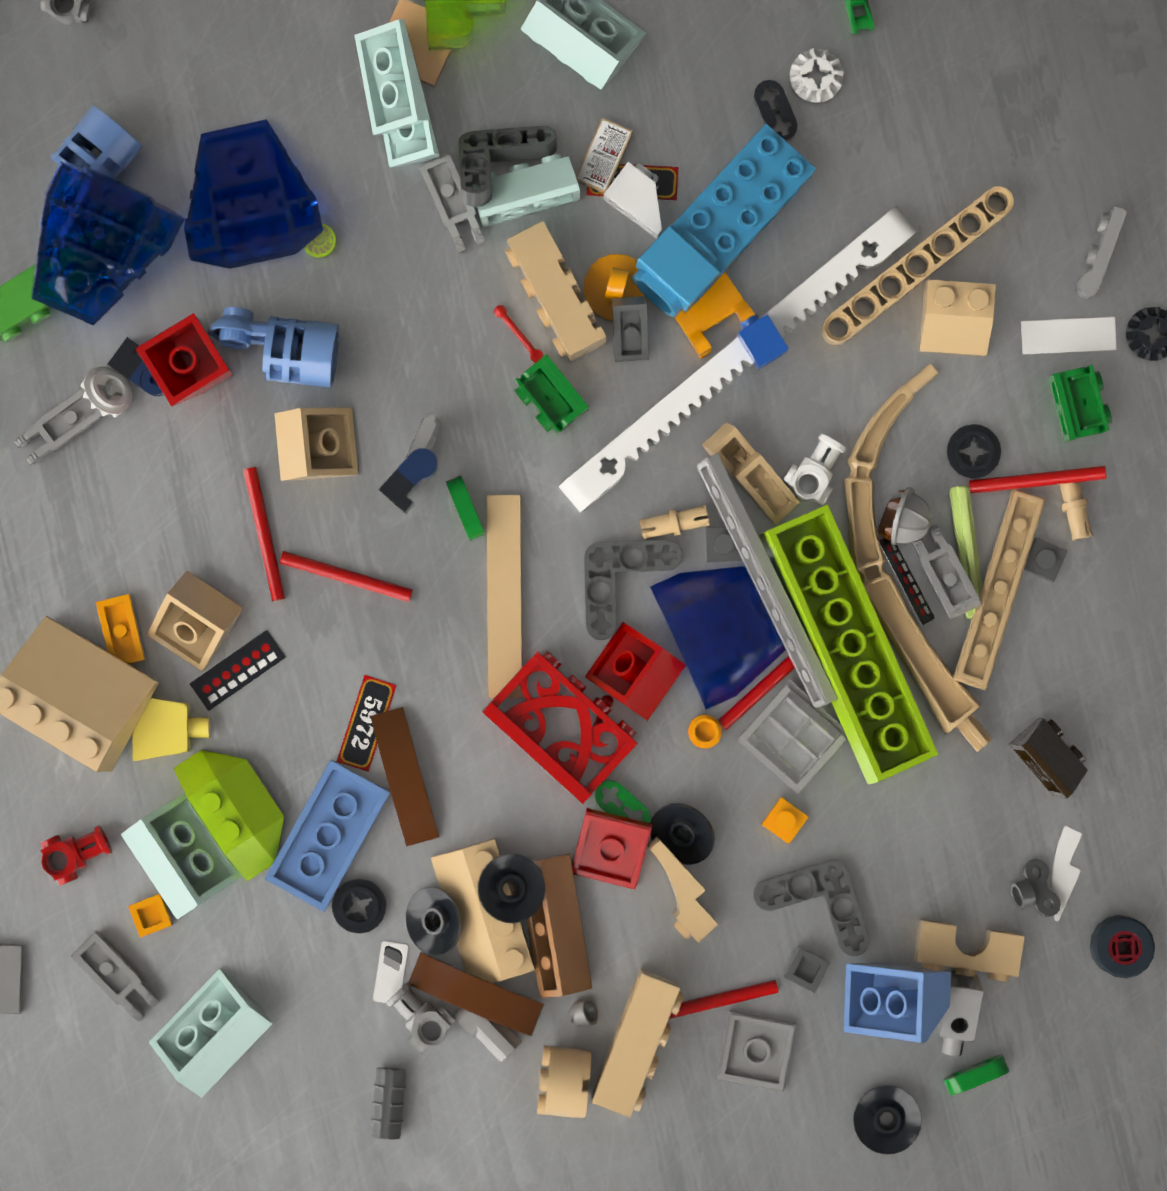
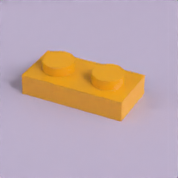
M126 594L96 602L107 651L128 664L146 660L131 595Z

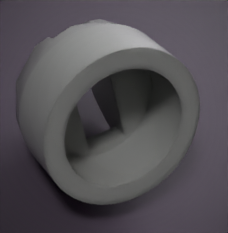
M590 998L574 1002L568 1012L570 1016H573L571 1022L578 1027L595 1025L598 1019L596 1005Z

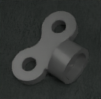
M1039 859L1027 862L1023 869L1025 879L1011 884L1013 901L1019 909L1035 905L1036 911L1041 916H1054L1060 910L1061 903L1058 896L1050 891L1047 886L1049 868L1045 862ZM1034 867L1038 868L1040 871V875L1038 877L1034 876L1032 873ZM1046 899L1051 902L1050 909H1047L1044 906V901Z

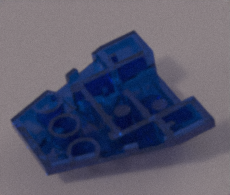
M60 161L45 191L31 298L94 326L124 296L123 291L136 278L140 280L147 273L145 269L159 255L163 257L170 250L185 220L184 217L170 208L157 203L148 194L89 167L81 166L80 168L72 163Z

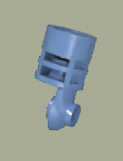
M94 105L90 107L76 124L71 135L62 141L63 144L57 152H53L49 157L74 179L65 190L55 193L44 205L39 225L42 232L49 234L65 233L69 237L76 235L88 220V213L83 208L94 195L101 199L107 187L115 182L121 170H124L143 148L136 139ZM93 148L101 153L99 157L91 152Z
M226 307L223 310V316L214 321L208 329L207 333L211 337L217 339L220 345L228 348L247 349L250 345L254 344L264 345L262 372H265L264 380L332 388L339 349V324L302 321L271 316L268 323L253 321L254 313L250 310L239 307ZM300 344H302L301 361L298 360Z

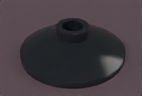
M681 803L667 804L661 807L652 817L650 822L652 824L651 839L653 840L657 836L682 864L692 865L700 863L713 850L715 835L712 825L694 807Z
M518 854L501 855L491 860L482 870L478 880V897L484 910L494 919L504 923L522 922L532 917L540 908L545 895L544 878L540 869L530 859ZM507 882L513 886V892L509 896L503 892V886Z
M428 887L419 890L413 895L406 910V926L411 940L421 951L429 955H442L451 951L456 946L462 932V917L456 901L448 892L437 887Z
M879 1086L871 1089L860 1098L854 1110L853 1124L858 1138L867 1148L880 1154H896L904 1151L914 1143L921 1129L922 1116L917 1102L908 1092L895 1086ZM885 1112L892 1114L893 1118L889 1124H882L880 1122V1116Z

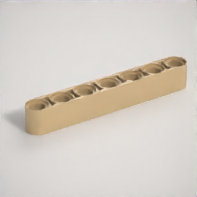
M995 186L982 194L832 312L825 319L821 328L824 340L834 346L842 345L1000 222L1013 207L1014 198L1012 193L1005 187ZM998 196L1002 198L1005 203L1004 210L1000 212L993 211L988 204L989 197ZM964 217H973L978 222V231L970 233L964 230L962 219ZM940 237L947 238L952 244L951 252L945 254L939 252L935 247L936 239ZM913 258L921 259L926 266L925 273L914 274L911 272L908 265L909 260ZM886 279L895 280L899 285V293L896 295L886 294L882 289V282ZM859 300L869 301L873 306L872 314L869 316L858 314L855 309L856 302ZM835 320L843 322L846 326V335L842 337L833 336L829 331V323Z

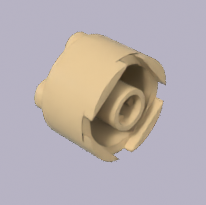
M543 1046L542 1066H547V1069H540L539 1089L544 1091L545 1094L538 1095L537 1114L585 1118L592 1051Z

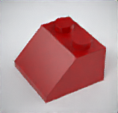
M194 313L135 348L171 407L201 395L233 376Z
M622 622L585 675V678L648 721L686 664L637 630Z

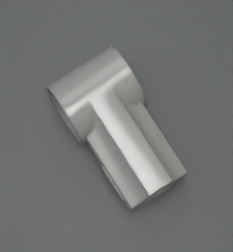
M460 1008L453 1015L457 1022L472 1037L476 1036L500 1062L507 1058L522 1043L512 1029Z

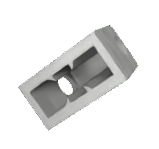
M950 971V1007L938 1023L937 1029L940 1037L944 1038L942 1052L952 1056H961L964 1041H974L983 989L978 975L975 974V977L955 974V971Z

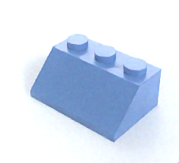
M882 963L846 964L844 1032L926 1043L950 1007L951 972Z

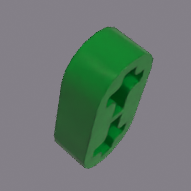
M460 475L445 481L469 541L485 535L462 476Z
M607 780L598 786L595 791L596 803L606 813L629 818L622 811L625 806L634 812L641 809L644 812L641 818L644 822L650 823L651 816L649 810L620 783ZM604 787L609 790L616 787L619 790L616 796L623 802L620 807L611 801L607 804L602 802L604 795L601 790Z
M997 1055L954 1072L943 1080L949 1094L952 1096L1007 1074L1010 1070L1004 1056Z

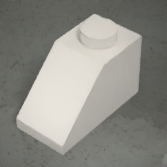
M628 162L606 190L603 199L657 239L661 235L662 227L656 184L651 179L653 174L639 163L633 166Z

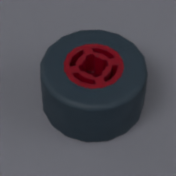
M1117 915L1106 918L1097 925L1091 935L1090 950L1093 960L1100 969L1114 977L1127 979L1140 975L1149 967L1154 958L1155 943L1152 933L1145 924L1132 917Z

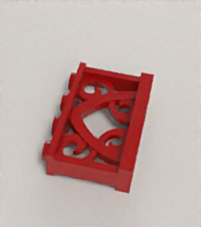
M536 651L482 710V713L577 800L584 804L598 786L638 744L633 739L637 733L625 721L621 720L617 724L610 718L608 714L612 710L601 699L596 697L592 701L586 696L583 691L587 687L573 674L568 678L558 670L562 664L548 651L543 655ZM543 671L550 676L552 684L548 688H542L538 680L536 690L540 697L532 698L527 688L528 677L533 672ZM560 682L576 697L557 695L560 689ZM520 685L521 692L526 701L504 712L499 708V705ZM548 707L576 709L580 722V745L572 741H558L544 749L539 744L546 730V721L541 709ZM589 709L605 723H599L592 727ZM534 711L539 721V727L534 731L527 730L524 725L528 719L533 720L532 716L528 713ZM604 731L610 732L617 738V749L615 752L607 756H600L591 752L592 744L596 747L608 745L600 741V735ZM562 748H570L577 751L578 756L576 757L569 753V761L563 762L559 759L558 753ZM589 758L605 764L586 786L580 782Z

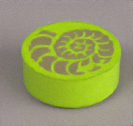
M317 223L309 226L302 236V244L305 251L314 258H326L336 248V236L333 230L325 224Z

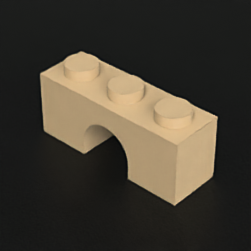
M919 919L914 960L922 963L921 968L942 970V966L955 967V974L974 977L976 971L989 973V979L1009 982L1010 976L1019 977L1025 936L1018 933L986 929L983 946L974 953H963L958 949L955 942L956 925Z

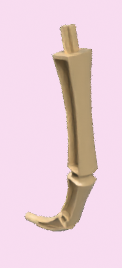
M929 364L883 403L860 434L846 462L851 469L849 477L844 479L849 553L884 632L925 697L943 732L947 734L957 727L978 752L993 740L972 715L981 706V703L961 682L952 680L954 674L927 640L911 614L893 575L885 571L884 565L887 559L878 542L880 539L875 521V482L871 478V473L877 468L883 444L900 413L914 399V394L938 375L937 370Z

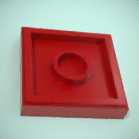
M586 808L572 863L573 874L636 890L652 824Z

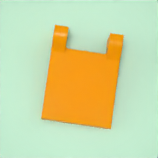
M724 272L689 311L685 312L682 309L674 318L700 359H703L712 353V347L703 333L733 314H736L742 323L755 315V313L740 295L726 272Z

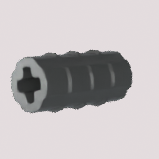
M376 1068L374 1101L372 1102L373 1113L370 1119L372 1121L371 1137L400 1139L404 1090L406 1088L405 1069Z

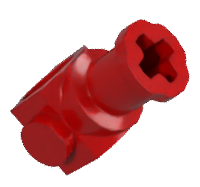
M100 825L94 827L93 832L78 839L70 836L61 840L60 836L56 835L40 843L42 847L40 850L42 853V868L53 877L54 881H58L59 886L77 879L76 871L86 867L87 860L102 853L107 855L112 853L110 842ZM96 842L95 846L88 848L86 850L84 849V847ZM56 851H61L67 857V865L63 870L55 868L52 864V855Z

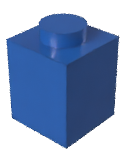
M755 314L740 324L742 330L738 332L737 337L758 370L788 352V346L768 314L762 318Z

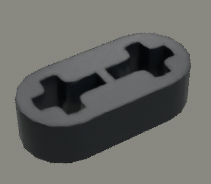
M774 80L762 81L756 87L753 99L763 125L767 124L772 129L775 128L777 125L775 115L779 114L782 122H789L791 126L787 130V135L783 136L781 131L776 133L786 142H789L795 136L798 124L785 91ZM765 88H768L770 92H777L778 95L774 98L776 109L772 110L767 100L761 101L760 98L763 96Z

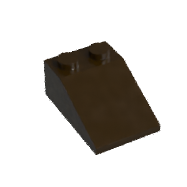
M1038 718L1008 745L1052 796L1068 799L1088 771L1082 764L1086 761V758L1074 745L1068 747L1060 738L1064 735V732L1052 719L1046 721L1044 718Z

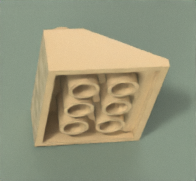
M45 616L0 675V714L95 772L113 771L159 681L49 616Z

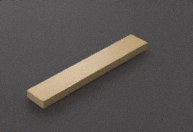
M1017 489L1011 491L979 593L981 605L974 609L952 680L982 690L987 689L1046 499Z
M486 495L488 698H494L522 668L521 495ZM520 685L507 698H522Z

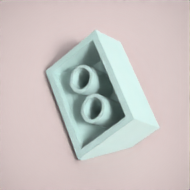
M537 0L520 29L530 36L534 42L542 45L554 54L559 61L570 66L582 75L587 82L595 85L600 90L618 73L647 34L603 0Z
M561 154L550 155L541 159L542 164L529 167L528 163L518 164L509 168L510 173L496 176V172H491L492 200L484 206L477 207L482 226L487 227L579 201L580 189L569 156L562 158ZM480 184L473 185V190L480 189Z
M185 793L142 818L121 834L176 919H179L242 877L241 873L223 853Z
M218 969L149 1043L177 1082L202 1098L272 1025V1022L221 969Z

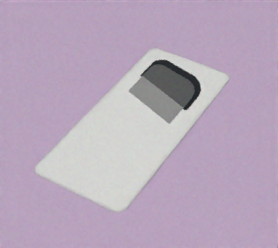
M388 941L382 942L373 1001L386 1003L402 987L408 945Z

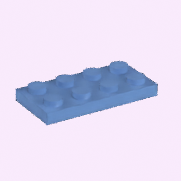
M330 760L266 875L265 880L325 912L391 792L341 764Z

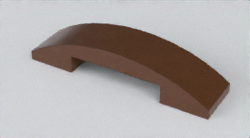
M403 707L370 716L406 846L439 838Z
M420 952L408 982L411 986L436 998L529 1036H532L544 1004L515 991L507 990Z

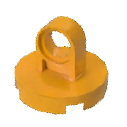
M610 254L599 258L590 266L584 278L583 294L596 316L613 322L612 298L644 296L632 281V276L638 270L635 267L637 260L623 254Z

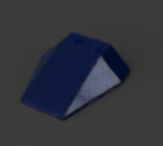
M267 119L201 134L194 169V185L189 196L188 218H185L184 224L188 254L191 261L231 269L295 255L324 231L316 196L309 189L302 174L290 159L285 147Z
M745 566L683 572L650 586L705 710L737 696L786 650Z

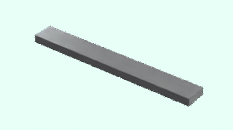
M718 453L704 459L696 467L813 706L818 708L837 700L838 698Z

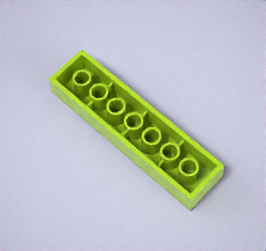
M828 504L758 535L838 698L832 702V705L867 784L885 780L939 755Z

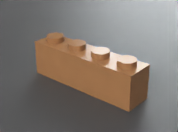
M570 854L533 859L531 861L540 869L545 882L543 902L538 911L527 919L540 998L566 996L592 989Z

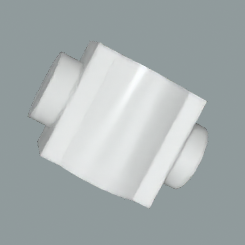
M820 434L818 437L820 442L810 458L804 457L799 467L792 464L783 482L788 484L787 486L792 489L798 499L803 501L811 500L824 505L833 490L828 485L834 475L830 470L840 453H845L847 448L829 436ZM827 449H829V453L826 456L825 460L821 462V459L823 458ZM811 476L815 479L817 488L814 493L806 494L800 490L799 480L801 477Z

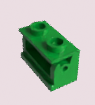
M547 354L521 374L519 379L518 377L515 379V383L519 386L514 390L526 406L530 403L534 405L539 412L535 418L547 433L553 429L558 435L589 410V406Z
M1093 364L1086 368L1081 367L1056 373L1048 377L1065 442L1109 431L1108 424L1112 423V416L1108 404L1102 403L1100 391L1104 390L1103 380L1100 372L1094 371Z

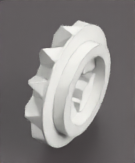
M812 48L804 53H800L793 62L790 69V83L795 93L803 100L821 103L830 100L838 93L843 83L844 71L839 59L828 50ZM814 62L819 66L820 72L831 73L822 77L819 85L820 89L817 88L813 78L802 77L812 73Z
M98 366L92 368L86 373L81 383V387L85 389L83 398L89 399L92 403L91 409L98 408L102 416L111 414L116 418L120 414L125 413L132 404L133 393L130 384L123 375L110 367ZM105 385L107 394L111 395L109 399H106L105 392L101 390Z

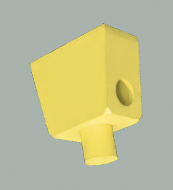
M151 697L132 733L133 761L190 752L191 738H210V717H191V704Z

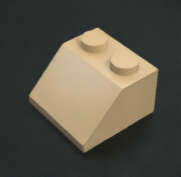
M928 279L924 284L919 351L987 356L994 319L996 284Z
M352 407L298 408L274 413L281 481L359 475Z
M186 571L167 593L147 635L203 672L234 627L243 607L189 571Z

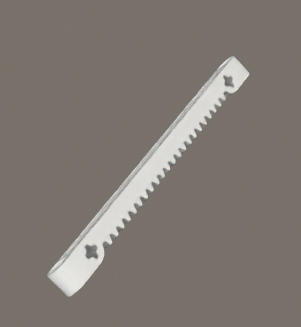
M895 206L765 315L768 314L784 339V330L790 333L795 330L794 321L803 324L806 320L805 313L811 316L815 314L817 310L815 304L823 307L827 302L826 296L833 299L838 293L836 287L844 290L848 285L847 279L851 281L856 280L858 277L856 268L872 270L878 267L914 237L918 231ZM863 244L867 248L870 246L875 247L874 258L870 255L864 258L861 255L864 249ZM738 337L559 486L580 513L621 480L624 476L625 460L627 458L637 462L639 460L638 449L645 453L649 452L650 448L647 441L657 445L660 442L658 432L668 436L670 434L669 423L679 427L681 424L679 415L688 419L691 416L690 406L699 410L702 406L700 398L708 402L711 400L712 394L710 389L720 393L723 388L721 381L727 384L732 383L733 377L731 372L740 376L744 371L742 364L748 367L753 365V361ZM604 459L607 462L616 461L617 464L614 468L616 474L611 475L607 472L603 475L600 472L603 468L601 461Z

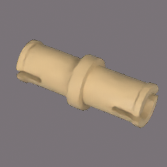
M1080 482L1059 484L1064 501L1061 508L1062 512L1067 514L1072 541L1094 536L1086 507L1089 506L1088 499L1083 497Z
M706 504L677 512L676 509H671L668 514L639 519L644 540L671 533L677 536L681 535V531L710 526Z

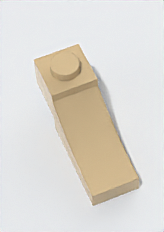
M726 422L702 444L710 456L718 453L728 475L749 496L771 523L777 525L800 503L763 456L752 448L736 427Z
M656 836L647 846L661 863L674 892L677 909L672 914L678 921L673 926L686 940L692 936L699 943L718 925L714 918L696 900L705 889Z

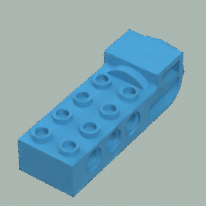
M765 124L684 213L638 259L635 266L638 270L632 276V281L641 293L665 314L676 317L682 309L685 312L689 311L812 178L816 168L769 125Z

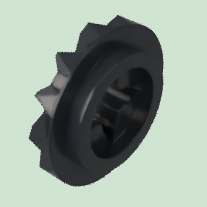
M1148 307L1138 311L1129 320L1126 328V340L1129 348L1135 355L1144 360L1158 361L1167 357V337L1157 338L1151 348L1150 336L1140 331L1152 328L1157 320L1158 331L1163 333V335H1167V311L1160 307Z
M971 424L961 427L950 437L946 452L949 465L959 475L971 479L988 475L996 468L1001 457V446L997 436L989 428L982 425ZM973 437H975L978 449L988 451V453H983L976 457L974 466H972V461H970V455L959 452V450L970 447Z
M355 879L344 883L336 891L332 901V912L336 922L343 929L351 933L361 934L375 929L382 922L387 904L383 891L377 885L368 880ZM351 893L358 897L360 901L372 898L365 907L368 919L361 915L360 912H352L347 915L346 912L354 905Z

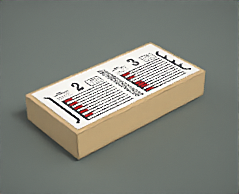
M602 118L576 175L577 182L605 193L611 185L633 135V131Z

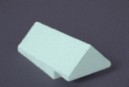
M398 19L355 35L373 135H383L389 168L439 158L438 145L404 19Z

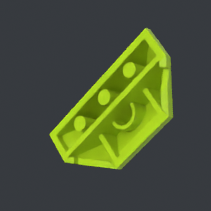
M200 750L174 767L173 770L192 806L223 853L246 881L251 880L272 866L278 855L285 816L249 761L239 757Z

